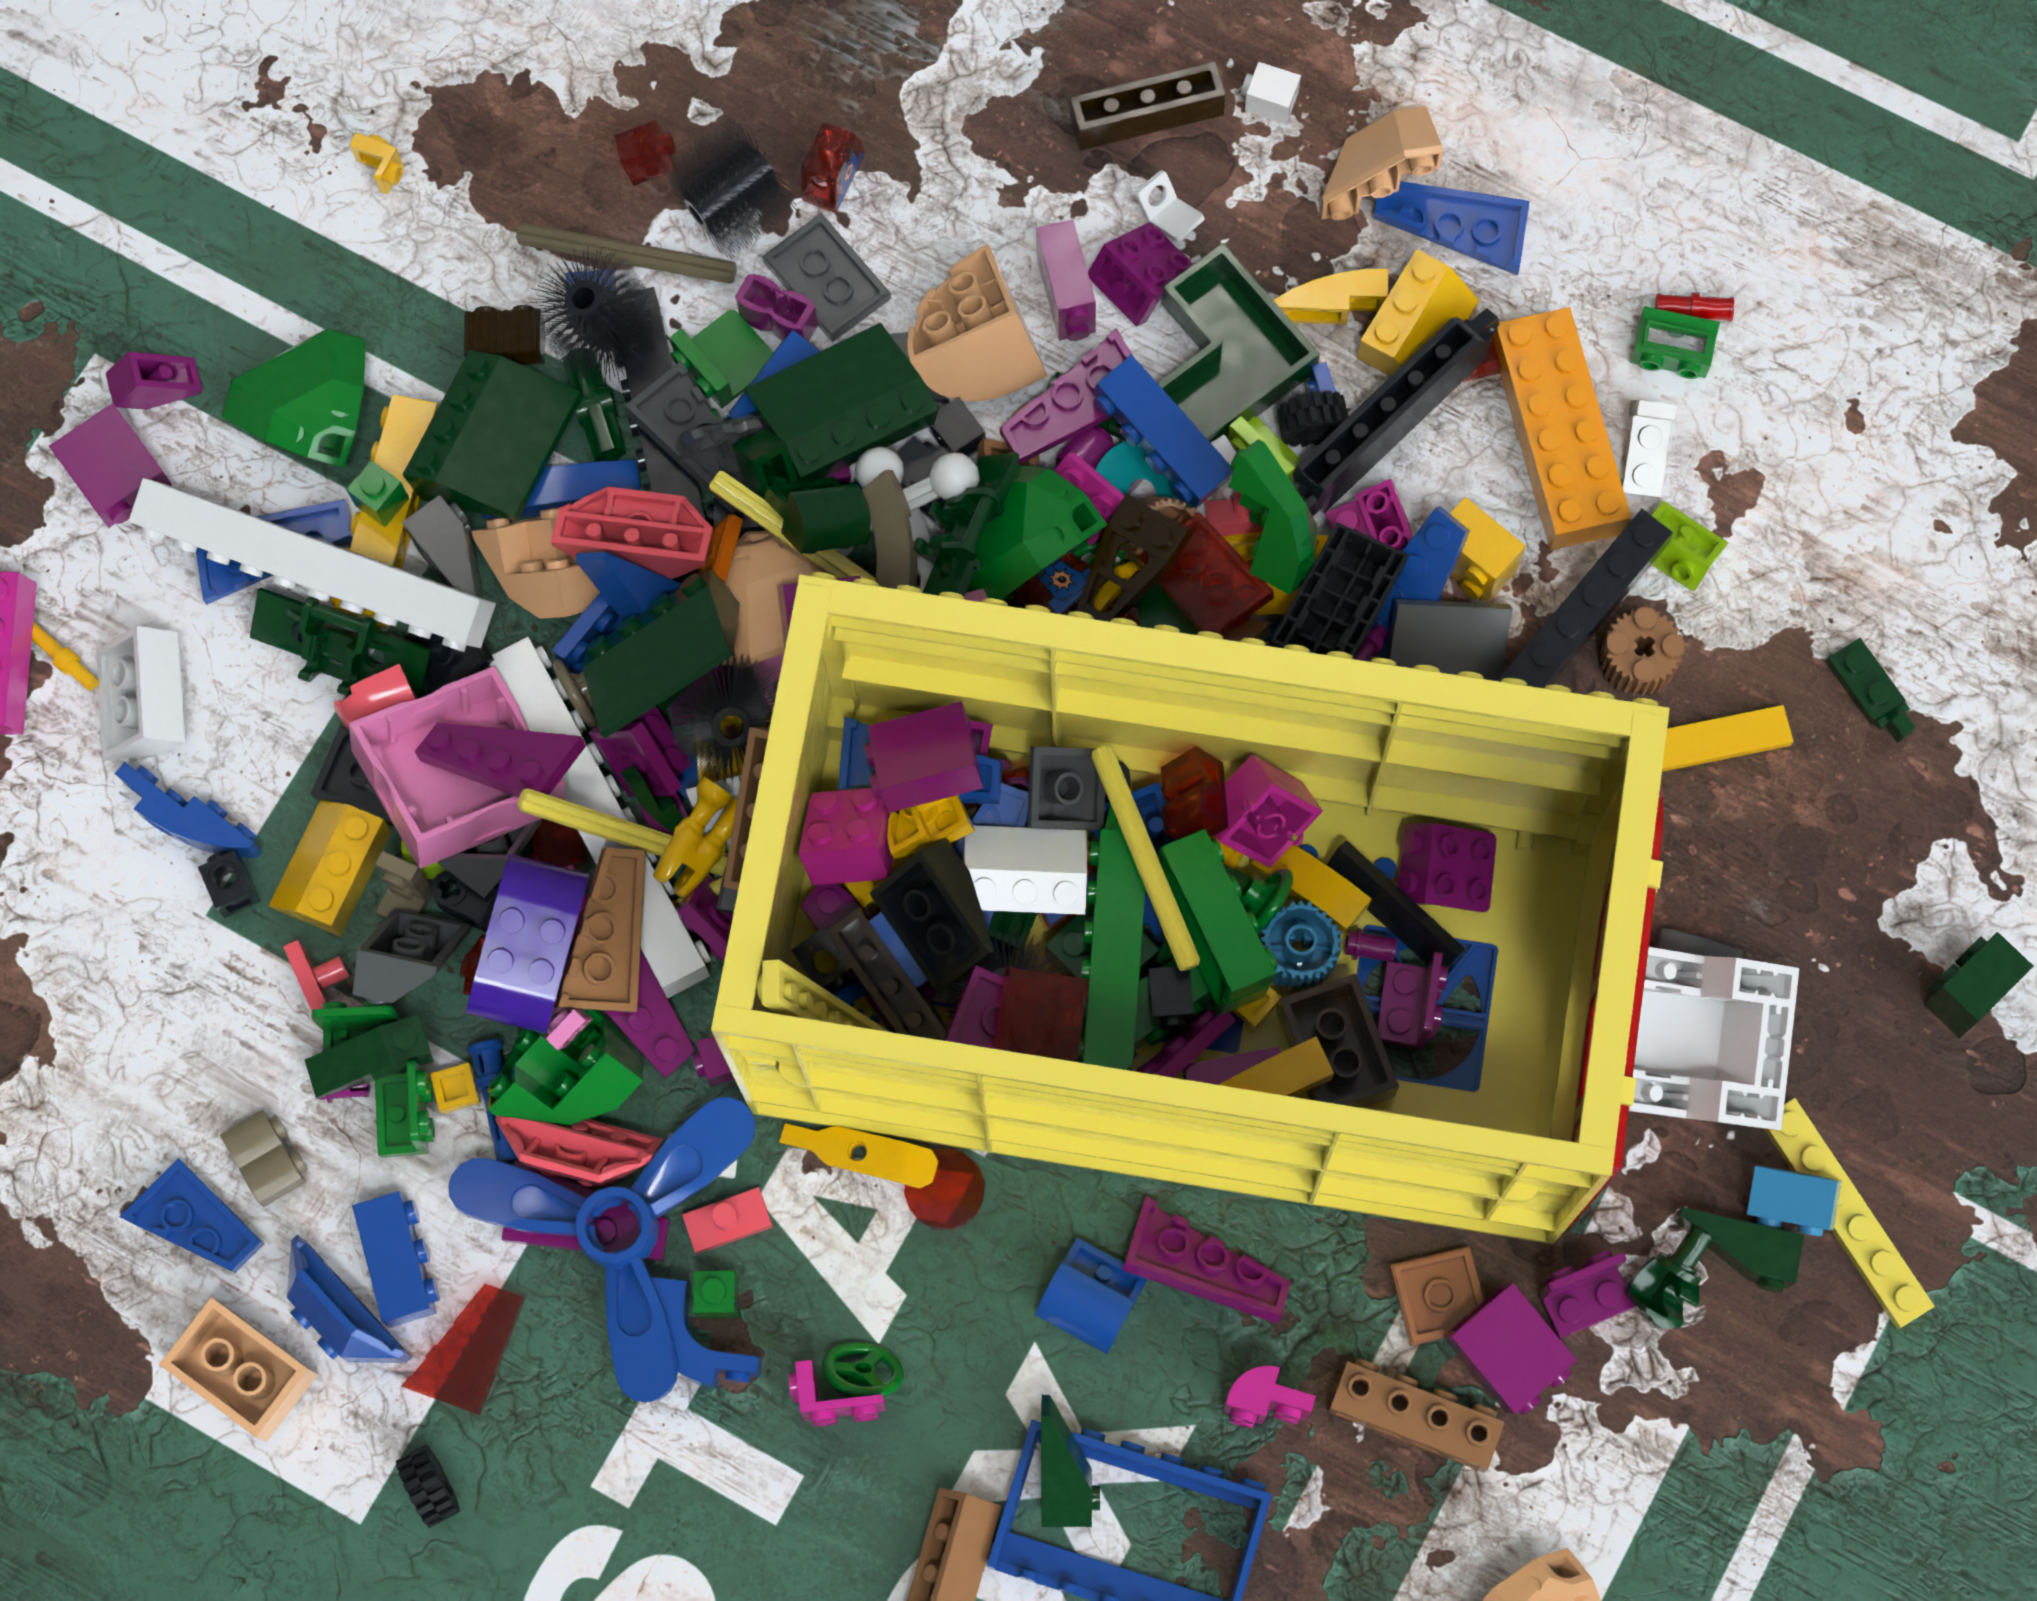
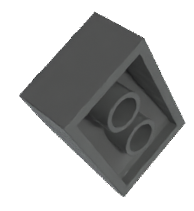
M439 495L402 523L417 551L444 585L484 599L476 549L470 539L473 530L467 523L468 519L455 502L448 505Z

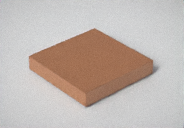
M1470 1246L1393 1264L1389 1267L1410 1347L1445 1339L1443 1337L1445 1333L1484 1301Z

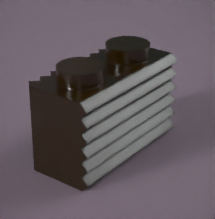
M517 305L512 310L505 309L501 311L490 306H480L473 312H464V356L466 357L469 350L503 356L520 365L545 364V335L542 334L545 332L543 331L545 326L538 327L539 325H537L541 323L538 321L544 319H539L543 318V316H539L542 313L536 312L541 310L529 305Z

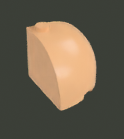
M988 244L972 252L948 270L950 277L937 290L931 287L918 305L916 311L919 316L914 327L909 328L908 354L911 364L919 373L925 385L936 393L951 399L960 397L962 401H985L1008 395L1048 376L1023 316Z

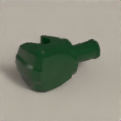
M1693 1223L1690 1225V1229L1674 1254H1666L1660 1251L1657 1258L1653 1256L1639 1268L1627 1285L1626 1294L1629 1300L1634 1304L1636 1310L1656 1327L1678 1329L1684 1322V1301L1695 1307L1699 1305L1698 1284L1702 1278L1696 1273L1697 1270L1694 1267L1715 1237Z

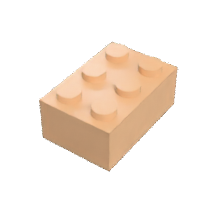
M210 1297L159 1364L253 1436L265 1442L271 1438L318 1375L213 1297Z

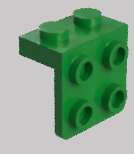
M728 310L693 338H690L682 328L669 337L673 348L670 356L675 364L682 361L686 369L696 379L694 383L699 387L706 399L711 397L721 409L744 392V388L750 385L773 354L772 350L736 310Z
M368 1001L363 1002V1007L348 1008L346 1003L328 1002L322 1004V1009L311 1010V1019L323 1030V1051L379 1026L403 1019L392 1006H387V1003L373 1004Z
M416 1060L407 1061V1073L393 1074L375 1080L377 1148L380 1158L429 1154L428 1142H435L434 1120L429 1118V1112L426 1107V1103L433 1102L432 1080L427 1078L426 1070H422Z

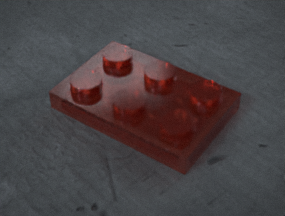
M1200 512L1181 525L1193 533L1173 567L1156 583L1201 632L1209 631L1222 636L1274 599L1273 590L1269 585L1250 573L1251 566ZM1143 552L1138 556V562L1142 568L1148 562L1147 552Z
M1006 967L994 1049L1077 1062L1089 980Z

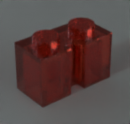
M1195 746L1161 767V791L1168 803L1163 806L1165 833L1179 840L1206 829L1209 837L1212 838L1229 828L1224 765L1222 761Z

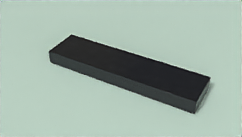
M1347 840L1338 847L1326 865L1372 898L1367 910L1421 960L1429 965L1434 952L1443 953L1441 965L1448 966L1449 970L1465 948Z

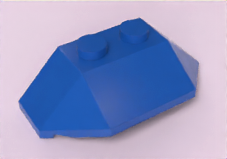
M297 1234L291 1240L287 1299L295 1306L290 1313L304 1329L307 1330L313 1326L322 1336L317 1343L333 1360L339 1355L347 1362L407 1363L412 1359L411 1355L312 1246Z

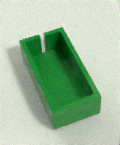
M1206 829L1162 846L1158 859L1200 957L1197 968L1220 1016L1264 998L1269 985L1276 975L1277 962L1269 947L1264 948L1257 935L1260 930L1254 914L1251 911L1246 912L1240 900L1242 892L1234 875L1228 876L1222 864L1224 862V854L1216 839L1211 840Z

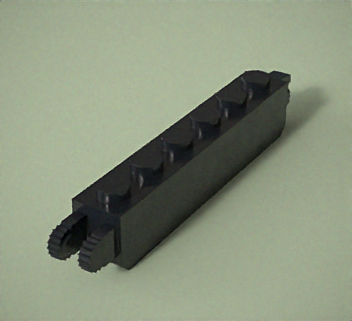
M1486 308L1471 322L1468 319L1462 321L1458 317L1451 318L1296 466L1292 474L1294 478L1292 484L1301 497L1307 498L1304 502L1312 516L1318 511L1325 514L1488 358L1487 348L1492 344L1490 337L1497 331V327L1500 326L1499 319L1493 312Z

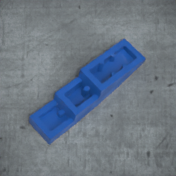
M618 460L546 467L520 517L540 516L541 510L562 507L567 504L572 505L583 497L608 486L641 491L636 460ZM481 513L482 518H499Z

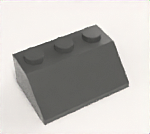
M394 909L357 950L352 995L364 997L366 1001L373 1004L395 1002L437 974L471 932V924Z

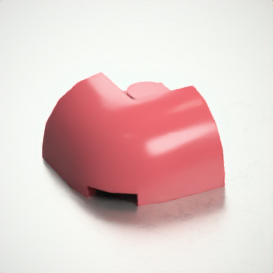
M397 664L351 685L350 690L352 694L343 701H335L334 709L349 731V723L401 702L416 700L418 697L413 691L401 665Z

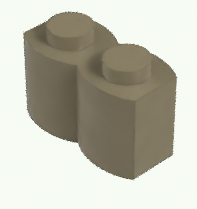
M262 1109L220 1134L249 1189L262 1207H266L306 1183L302 1172L308 1168L296 1149L290 1152L287 1149L282 1138L288 1136V1133L277 1115L269 1117Z

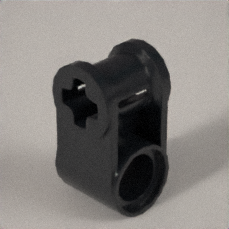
M449 871L437 875L432 882L431 891L439 909L464 920L477 929L487 932L498 888L493 887L486 897L483 898ZM453 886H456L459 895H451L446 900L443 890H451Z

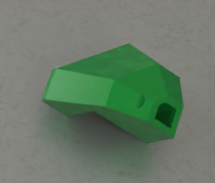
M327 328L231 380L221 416L268 443L307 458L345 468L356 432L364 391L365 339Z
M1258 439L1245 450L1240 449L1235 454L1230 465L1233 474L1229 487L1242 494L1239 504L1251 510L1249 520L1263 528L1261 536L1256 540L1251 551V556L1254 557L1250 573L1290 595L1303 584L1314 564L1317 523L1266 443Z
M1018 465L1017 472L1002 505V508L1005 509L1002 516H998L992 522L986 523L978 542L977 548L979 553L976 558L982 562L979 570H975L968 586V591L984 589L988 598L1003 601L1031 578L1086 543L1107 526V523L1085 492L1052 469Z
M585 1010L593 1020L566 1048L557 1050L546 1040L550 1035L549 1033L543 1034L523 1029L515 1039L514 1048L503 1068L487 1089L488 1111L495 1116L572 1125L617 1109L643 1081L642 1062L623 1032L600 1010Z

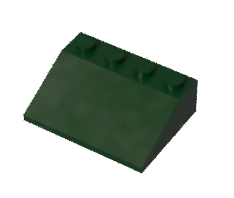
M881 322L744 388V392L764 428L787 444L798 482L830 476L856 463L858 458L868 449L878 446L886 448L935 424L939 411L921 376Z
M469 350L402 475L422 501L430 502L441 495L448 505L455 502L460 509L518 521L583 395L577 389L503 356Z
M712 568L701 575L699 573L690 575L682 582L680 589L669 596L667 594L658 596L651 602L648 610L639 616L635 614L628 616L617 626L616 631L607 637L600 635L587 645L582 669L599 732L604 739L733 656L740 603Z

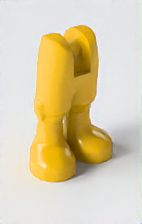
M704 776L697 785V802L690 816L684 818L675 827L674 835L662 854L653 874L655 880L664 884L675 874L680 865L685 863L687 867L679 876L673 888V892L682 898L687 897L698 887L713 866L721 860L726 849V843L732 834L737 800ZM724 807L711 831L704 836L705 826L714 814Z

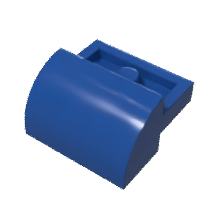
M1076 1238L1047 1287L1035 1315L1108 1354L1148 1279L1123 1271L1124 1262Z

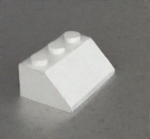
M135 626L96 649L103 760L113 761L161 755L184 744L187 726L183 716L182 700L184 698V686L181 683L180 669L182 651L179 647L178 632Z
M973 825L975 831L964 836L963 862L970 871L981 910L1085 915L1087 886L1086 830Z

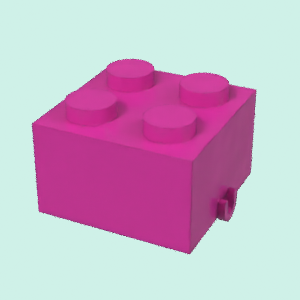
M1251 754L1199 812L1219 842L1271 868L1291 845L1298 846L1301 844L1304 838L1303 832L1323 810L1303 781ZM1293 834L1298 836L1297 840L1295 841L1292 838Z
M872 788L811 793L798 854L812 886L885 880L891 875L894 857L891 855L887 839L890 813H888L882 798L875 799Z

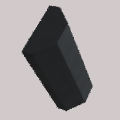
M1337 522L1272 637L1270 647L1284 649L1285 645H1300L1310 650L1309 653L1327 655L1331 651H1340L1352 655L1353 659H1355L1406 565L1409 554Z

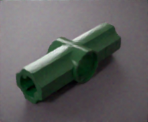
M588 355L585 364L583 361L581 367L579 365L578 368L577 366L572 367L576 357L572 363L569 359L563 366L570 386L579 390L583 395L575 412L581 428L584 427L594 461H618L620 457L626 454L615 419L617 413L608 385L606 384L605 386L602 375L600 379V369L598 375L597 370L595 373V367H597L595 360L594 365L592 361L590 370L588 367L586 373L584 371L582 374L581 370L582 367L583 370L586 367Z

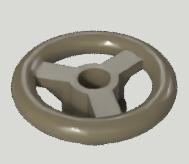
M556 659L553 662V668L562 687L583 721L590 728H595L597 721L584 672L573 674L562 659Z

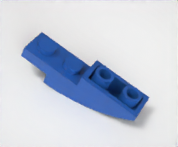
M124 762L114 773L127 787L142 798L133 809L159 831L189 846L214 854L221 851L232 852L235 850L241 858H258L261 855L262 851L254 843L257 836L240 822L235 827L224 819L228 813L211 799L204 804L197 797L193 796L187 802L171 788L164 793L155 786L159 779L142 765L135 770Z

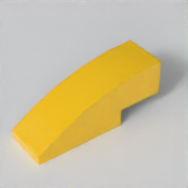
M1388 268L1360 269L1332 274L1295 287L1273 300L1293 323L1347 325L1349 311H1379L1388 296Z
M1291 845L1271 868L1254 859L1250 862V866L1266 878L1281 868L1289 869L1293 874V884L1288 896L1298 904L1300 901H1303L1304 905L1312 902V907H1319L1320 913L1327 912L1326 918L1332 917V925L1337 924V930H1341V934L1344 936L1369 907L1372 898L1347 879L1298 846Z
M1316 1036L1237 1074L1219 1085L1295 1097L1331 1081L1334 1072Z

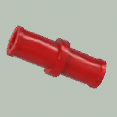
M1692 292L1691 296L1656 294L1655 308L1708 320H1728L1732 322L1734 297L1700 296V292Z

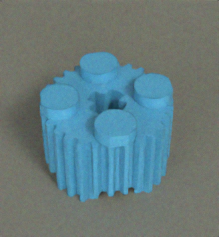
M1292 901L1289 907L1283 906L1281 912H1277L1274 918L1262 929L1260 935L1263 947L1271 949L1277 962L1276 975L1272 984L1279 985L1281 988L1287 985V990L1295 987L1296 991H1300L1301 987L1307 990L1310 985L1312 987L1322 985L1330 977L1331 972L1334 971L1341 952V930H1337V924L1332 925V917L1326 918L1327 912L1320 913L1319 907H1312V902L1304 905L1303 901H1300L1299 905H1296ZM1294 941H1301L1302 948H1305V951L1295 950L1293 948Z

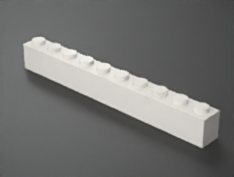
M146 478L142 479L128 521L141 526L140 534L163 541L166 535L175 539L173 546L192 553H196L197 548L207 550L206 558L225 565H229L230 560L241 563L240 571L262 577L263 572L274 575L273 583L294 590L296 585L300 584L308 587L306 592L308 596L329 602L330 596L341 599L339 606L341 608L359 614L363 613L364 608L375 612L373 619L395 627L397 622L401 621L409 624L407 632L427 639L431 638L432 633L444 637L442 645L463 652L466 646L482 647L496 603L173 486Z
M526 637L492 655L494 661L490 664V667L495 666L517 702L522 719L530 731L582 737L581 733L587 729L577 710L575 709L569 713L563 701L569 699L559 679L551 680L546 669L552 667V664L542 645L534 648L529 637ZM595 743L587 744L562 777L565 782V801L638 824L629 807L623 810L620 808L616 798L622 794L612 775L604 777L598 765L604 763V760ZM578 830L596 866L602 848L638 850ZM645 852L640 948L668 999L708 978L710 975L705 964L710 962L711 959L701 940L693 943L687 932L689 929L677 913L679 908L675 909L669 899L670 896L675 894L669 880L661 884L654 879V869L651 864L657 861L655 855Z

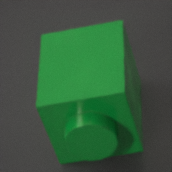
M371 460L346 489L354 505L384 527L389 524L409 500V496L401 481Z
M693 1271V1313L698 1319L739 1318V1277L735 1271Z

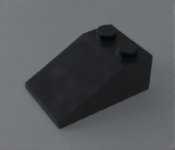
M947 838L919 850L869 892L937 994L947 989L994 951L970 871Z

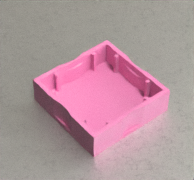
M495 666L444 685L425 697L398 703L349 723L351 751L419 869L543 819L521 812L517 806L518 797L421 762L414 752L437 722L530 731L522 719L517 702ZM563 778L550 793V796L565 800V782Z

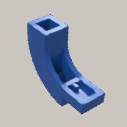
M651 1277L666 1312L678 1363V1373L698 1385L718 1389L720 1373L726 1374V1381L737 1383H750V1377L761 1378L763 1361L760 1357L712 1351L694 1340L690 1333L687 1319L691 1286L687 1281Z

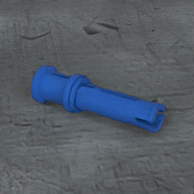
M488 1040L467 1047V1054L473 1058L477 1076L474 1084L483 1095L496 1161L509 1164L515 1162L518 1158L495 1120L496 1116L488 1111L487 1093L490 1083L503 1068L500 1053L503 1044L502 1040Z

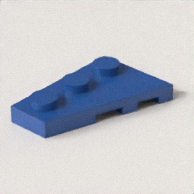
M179 1158L119 1216L233 1273H236L264 1245L250 1228Z

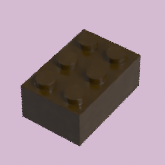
M1356 973L1279 999L1276 1013L1289 1047L1292 1048L1317 1036L1334 1072L1331 1081L1306 1091L1309 1100L1364 1108L1395 1096L1399 1084Z

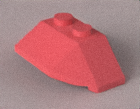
M608 486L583 497L572 505L567 504L559 508L551 544L553 547L576 558L577 553L607 552L669 579H674L706 566L713 536V527L705 521L685 496Z
M496 1116L495 1118L521 1163L527 1167L538 1169L546 1176H564L578 1180L580 1184L587 1187L600 1186L606 1188L649 1164L661 1148L663 1142L662 1138L591 1119L572 1125L503 1116Z

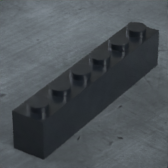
M1641 508L1497 681L1501 682L1504 678H1516L1527 682V686L1545 688L1547 685H1552L1670 544L1673 532Z

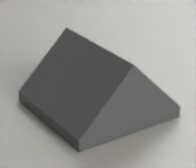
M1030 747L1027 828L1104 829L1105 789L1091 758L1092 751L1095 749Z
M540 819L440 860L438 863L485 898L502 878L509 854L520 855L542 823V820Z

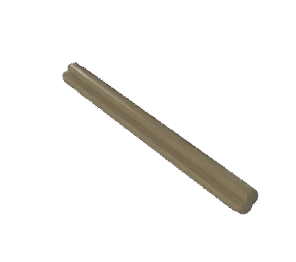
M520 223L516 233L519 245L583 256L584 250V257H587L588 251L589 258L593 257L596 259L597 255L598 259L600 255L599 260H602L603 256L604 261L605 258L606 261L609 258V260L611 259L610 262H621V264L728 284L734 282L737 272L736 263L733 261L534 224Z

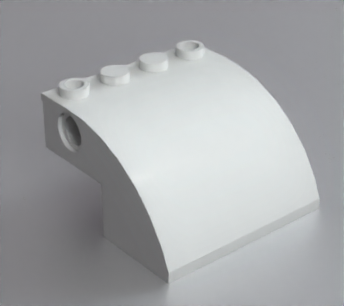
M1649 947L1633 1078H1636L1634 1104L1629 1111L1781 1130L1799 968L1742 958L1701 956Z

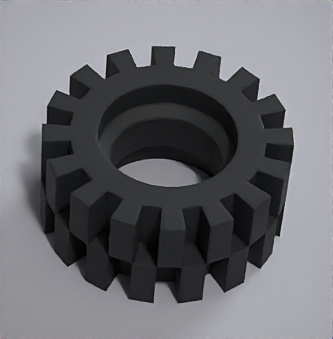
M1325 390L1322 394L1319 391H1313L1312 395L1300 394L1298 399L1292 397L1288 399V403L1283 402L1280 404V408L1276 410L1282 441H1284V444H1290L1293 447L1301 444V447H1308L1311 443H1314V446L1319 445L1348 417L1343 394L1340 395L1339 392L1332 393L1329 390Z
M424 1445L395 1461L400 1479L404 1483L403 1486L408 1492L412 1504L415 1505L419 1516L421 1515L422 1521L428 1528L460 1512L454 1490L450 1486L441 1464L438 1463L435 1454L432 1453L429 1446Z

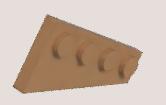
M608 847L601 849L554 1008L637 1012L645 850Z

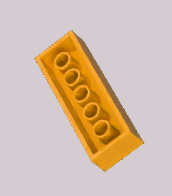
M1567 307L1499 322L1500 326L1497 327V331L1492 335L1491 345L1549 549L1555 550L1620 535L1630 523L1631 514L1571 308Z

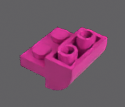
M1392 479L1355 494L1356 500L1325 513L1331 532L1338 522L1400 551H1403L1414 537Z
M1261 1366L1245 1372L1235 1381L1229 1391L1222 1413L1230 1415L1229 1422L1253 1429L1255 1423L1263 1424L1269 1409L1275 1411V1419L1297 1425L1298 1420L1306 1421L1308 1419L1316 1396L1275 1384L1280 1367Z

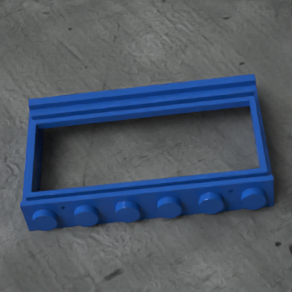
M1031 1420L987 1567L989 1569L1090 1601H1226L1010 1533L1036 1445L1041 1443V1422ZM1082 1428L1080 1434L1071 1432L1086 1458L1255 1510L1230 1601H1242L1272 1494L1264 1492L1265 1484L1247 1478H1241L1240 1484L1224 1479V1471L1201 1465L1200 1471L1184 1467V1459L1167 1453H1161L1160 1459L1144 1454L1145 1447L1129 1441L1122 1440L1120 1447L1104 1442L1106 1435L1094 1430Z

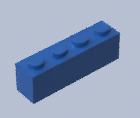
M1132 354L1096 384L1093 395L1096 397L1094 403L1106 417L1112 415L1121 426L1120 432L1129 444L1132 446L1138 445L1147 455L1145 457L1146 462L1156 474H1164L1173 484L1171 486L1173 493L1180 501L1186 502V504L1190 503L1192 507L1198 508L1231 479L1233 471L1230 469V464Z

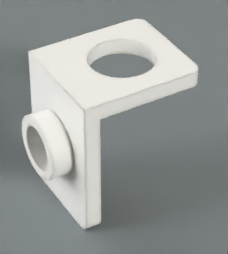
M1163 170L1157 172L1135 191L1147 222L1152 223L1156 228L1176 241L1183 239L1205 220L1201 212L1177 198L1168 175ZM1158 185H1162L1163 195L1161 199L1155 204H1149L1148 197L1151 190Z

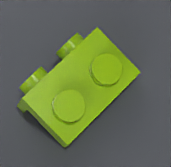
M1239 416L1229 426L1228 441L1236 452L1240 449L1245 450L1258 439L1265 442L1290 481L1293 482L1292 474L1302 459L1284 444L1258 417L1255 416L1247 422L1242 416Z

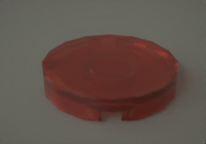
M939 1148L933 1150L938 1160L933 1182L922 1189L905 1185L904 1195L910 1212L920 1223L934 1230L950 1231L965 1226L977 1216L984 1202L985 1182L980 1168L970 1157L955 1149Z

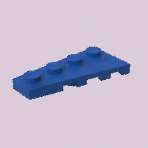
M345 499L256 516L336 546H341L353 539L349 509ZM197 548L196 556L202 597L206 605L273 576L267 572H263L262 577L245 573L239 570L241 563L230 560L229 565L210 560L206 558L207 550Z

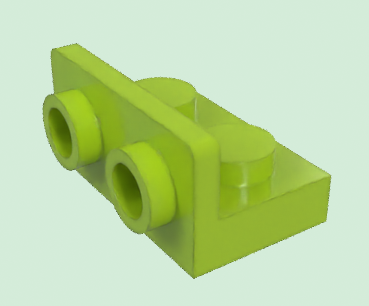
M1663 500L1651 516L1671 530L1673 534L1670 544L1652 565L1689 590L1695 591L1729 542Z

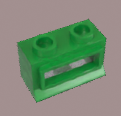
M1644 306L1638 322L1630 363L1639 364L1641 368L1649 371L1663 369L1677 372L1679 376L1686 379L1706 378L1711 367L1720 322Z

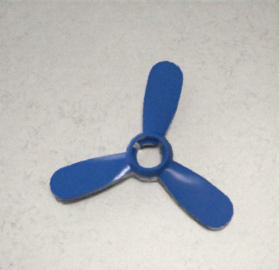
M718 1097L706 1103L664 1142L631 1188L610 1186L594 1192L586 1199L537 1173L488 1158H472L460 1164L451 1175L448 1184L449 1197L456 1209L469 1218L522 1232L577 1237L579 1247L589 1260L605 1268L607 1331L617 1382L623 1393L638 1402L652 1403L663 1399L672 1391L678 1375V1363L666 1312L644 1261L651 1254L658 1240L659 1223L657 1218L709 1185L749 1148L755 1137V1120L750 1109L743 1102L732 1097ZM621 1204L629 1205L628 1209L638 1219L641 1233L630 1246L622 1250H614L613 1253H607L606 1248L600 1244L596 1236L594 1224L604 1211L612 1207H620Z

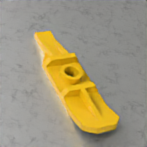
M785 1123L779 1141L781 1144L814 1152L827 1166L897 1182L917 1189H922L933 1182L938 1165V1160L931 1149L837 1125L815 1131ZM859 1146L865 1147L866 1156L862 1160H855L853 1158L854 1149Z

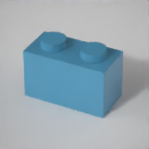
M1757 1165L1754 1169L1747 1215L1757 1216L1756 1224L1781 1228L1783 1221L1798 1224L1797 1232L1822 1236L1823 1229L1829 1231L1834 1229L1842 1180Z

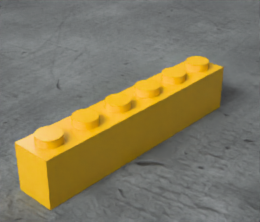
M392 394L389 407L385 406L383 408L380 426L383 430L380 441H375L373 444L371 461L401 481L409 496V500L386 527L361 510L360 512H355L351 524V533L354 536L351 547H346L345 549L403 569L411 538L402 522L419 510L421 499L402 474L439 407L436 402ZM331 597V604L334 606V609L362 619L366 617L374 618L375 612L364 608L362 614L355 613L339 607L341 599ZM376 621V625L384 629L387 628V624Z

